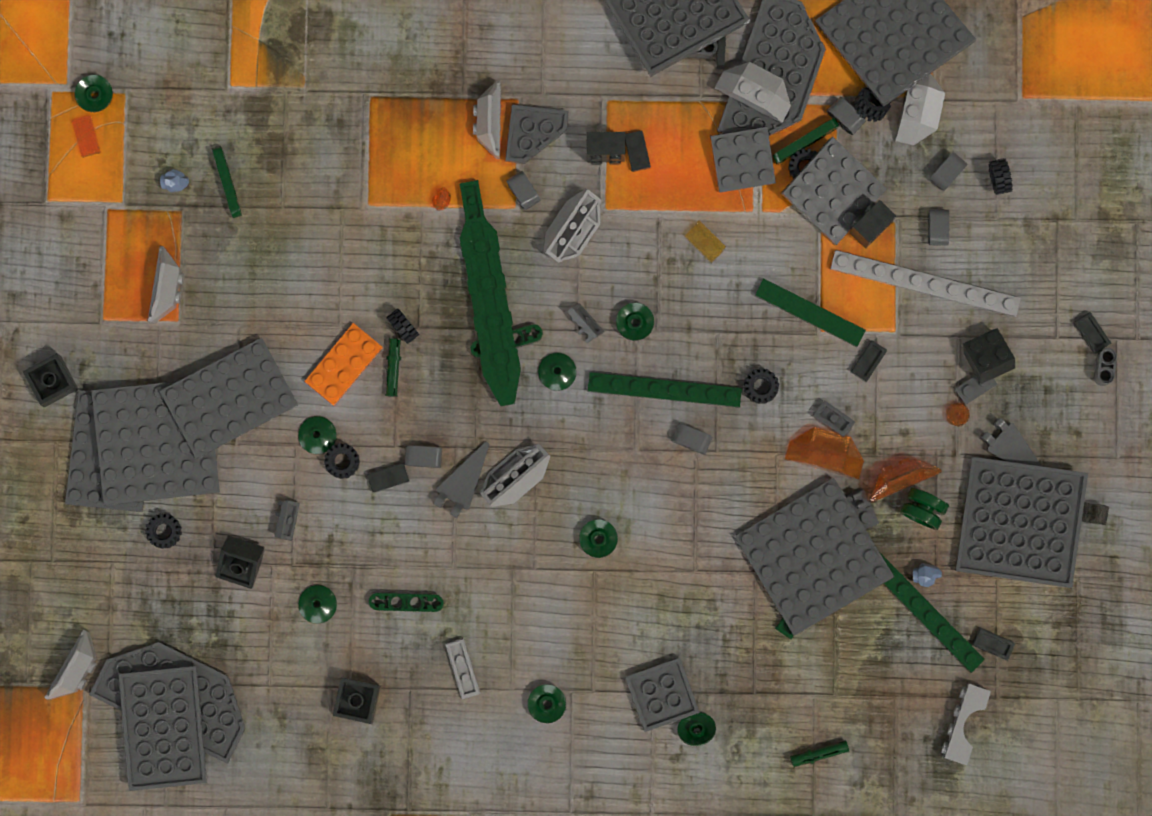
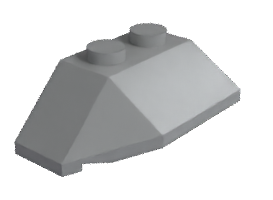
M751 62L723 71L714 88L780 123L783 122L791 107L784 80Z
M931 73L906 91L895 142L914 146L938 130L945 92Z
M496 81L477 99V105H474V116H477V123H473V135H477V140L496 159H500L501 81Z
M584 189L566 201L545 233L544 252L558 263L579 256L600 225L601 199L588 189Z
M159 246L148 322L151 324H155L176 308L177 303H180L181 292H179V286L183 285L184 273H182L180 267L163 246Z
M540 444L517 448L487 474L480 494L491 507L514 504L543 479L550 455Z
M82 630L46 693L45 699L52 700L76 693L84 688L87 682L85 680L87 674L92 673L97 664L95 663L97 657L89 631Z

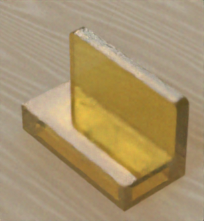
M700 220L685 235V238L710 263L725 251L726 246Z

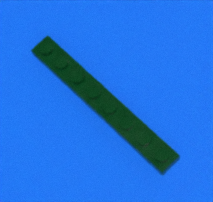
M589 372L587 392L740 408L742 388Z
M881 554L894 578L885 582L884 585L972 673L985 660L982 655Z

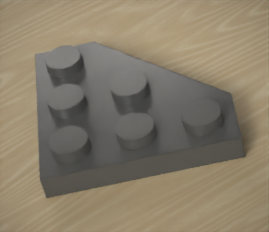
M512 105L505 161L525 164L567 131L569 111Z

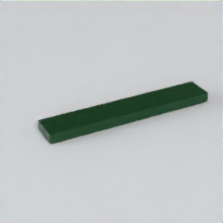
M764 278L755 294V297L855 347H858L866 331Z

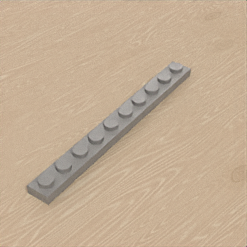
M835 250L830 270L1011 317H1016L1021 299Z

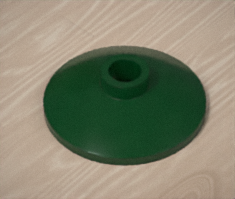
M86 76L78 82L75 88L76 102L85 111L100 112L107 108L112 101V87L102 76ZM94 92L98 93L97 98H92Z
M629 303L618 312L616 326L624 338L639 341L646 338L652 332L654 316L647 306L641 303ZM632 320H638L639 324L637 326H633L631 323Z
M552 353L541 361L538 374L540 381L546 388L553 391H562L573 384L577 370L574 361L569 356L563 353ZM560 368L561 373L555 374L554 369Z
M314 416L305 420L298 432L301 446L311 454L326 453L335 444L337 437L333 423L321 416ZM315 431L320 432L319 438H314L313 433Z
M596 519L585 524L580 532L579 541L581 548L586 554L594 558H603L615 550L618 535L612 524L605 520ZM598 535L602 537L600 543L595 541V537Z
M314 585L308 587L301 594L298 603L299 611L303 618L311 623H324L335 614L337 600L329 588L322 585ZM316 600L320 601L321 603L320 607L318 608L314 607V602Z
M541 685L535 688L529 695L528 710L531 716L538 722L553 723L564 714L566 698L563 692L556 686ZM545 700H549L551 702V706L546 708L544 707L543 702Z
M701 712L683 718L678 724V736L685 744L691 746L704 745L715 736V721L711 716Z

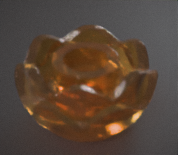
M446 188L437 189L436 195L432 199L434 204L432 207L437 211L446 209L450 203L451 195Z
M953 403L946 410L947 421L957 427L963 426L970 418L968 407L962 403Z

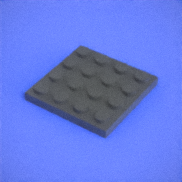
M831 137L781 194L834 245H837L851 230L852 222L859 215L863 216L866 208L873 201L876 202L885 192L886 188L834 137Z

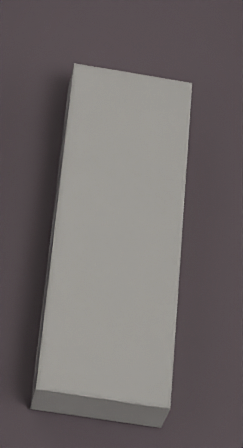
M464 638L446 643V649L462 700L481 694Z

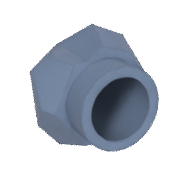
M172 169L161 175L160 184L162 189H167L169 192L174 193L187 187L189 178L184 173Z
M922 563L919 568L913 569L914 583H919L924 587L933 585L935 579L942 577L941 570L934 565Z

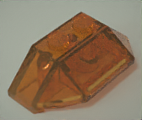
M813 427L790 440L785 460L857 480L860 478L864 463L850 436L845 435V437H842L835 432Z
M908 457L899 461L900 465L893 468L890 465L881 469L882 473L877 476L868 500L870 503H873L942 473L940 468L918 459L910 461Z

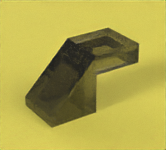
M1084 502L1082 522L1106 526L1109 506Z

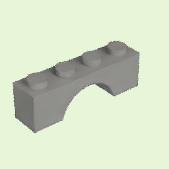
M966 684V687L962 686L959 697L962 699L960 705H956L953 716L956 717L954 723H950L947 734L950 736L948 742H944L941 753H944L943 758L963 765L968 764L973 746L968 743L964 736V723L973 712L986 709L991 691L972 684Z

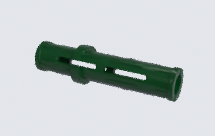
M389 339L388 356H386L388 367L385 396L389 397L398 396L401 339Z
M844 740L814 750L807 749L806 752L791 755L790 759L793 768L848 753L849 747L847 741Z

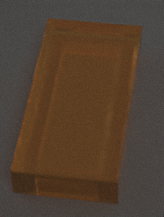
M87 116L72 120L82 158L101 153L92 117Z

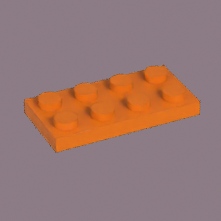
M353 323L304 382L335 406L383 347Z

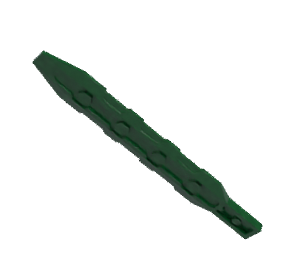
M479 181L459 183L466 218L459 239L462 257L465 259L468 291L472 299L475 331L478 334L482 373L501 407L513 405L516 400L521 367L518 350L514 342L513 321L505 288L507 286L505 275L502 273L497 231L485 218Z

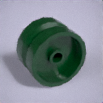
M911 488L907 498L914 504L904 503L900 513L916 523L933 530H938L942 520L935 514L945 515L949 504L928 492Z

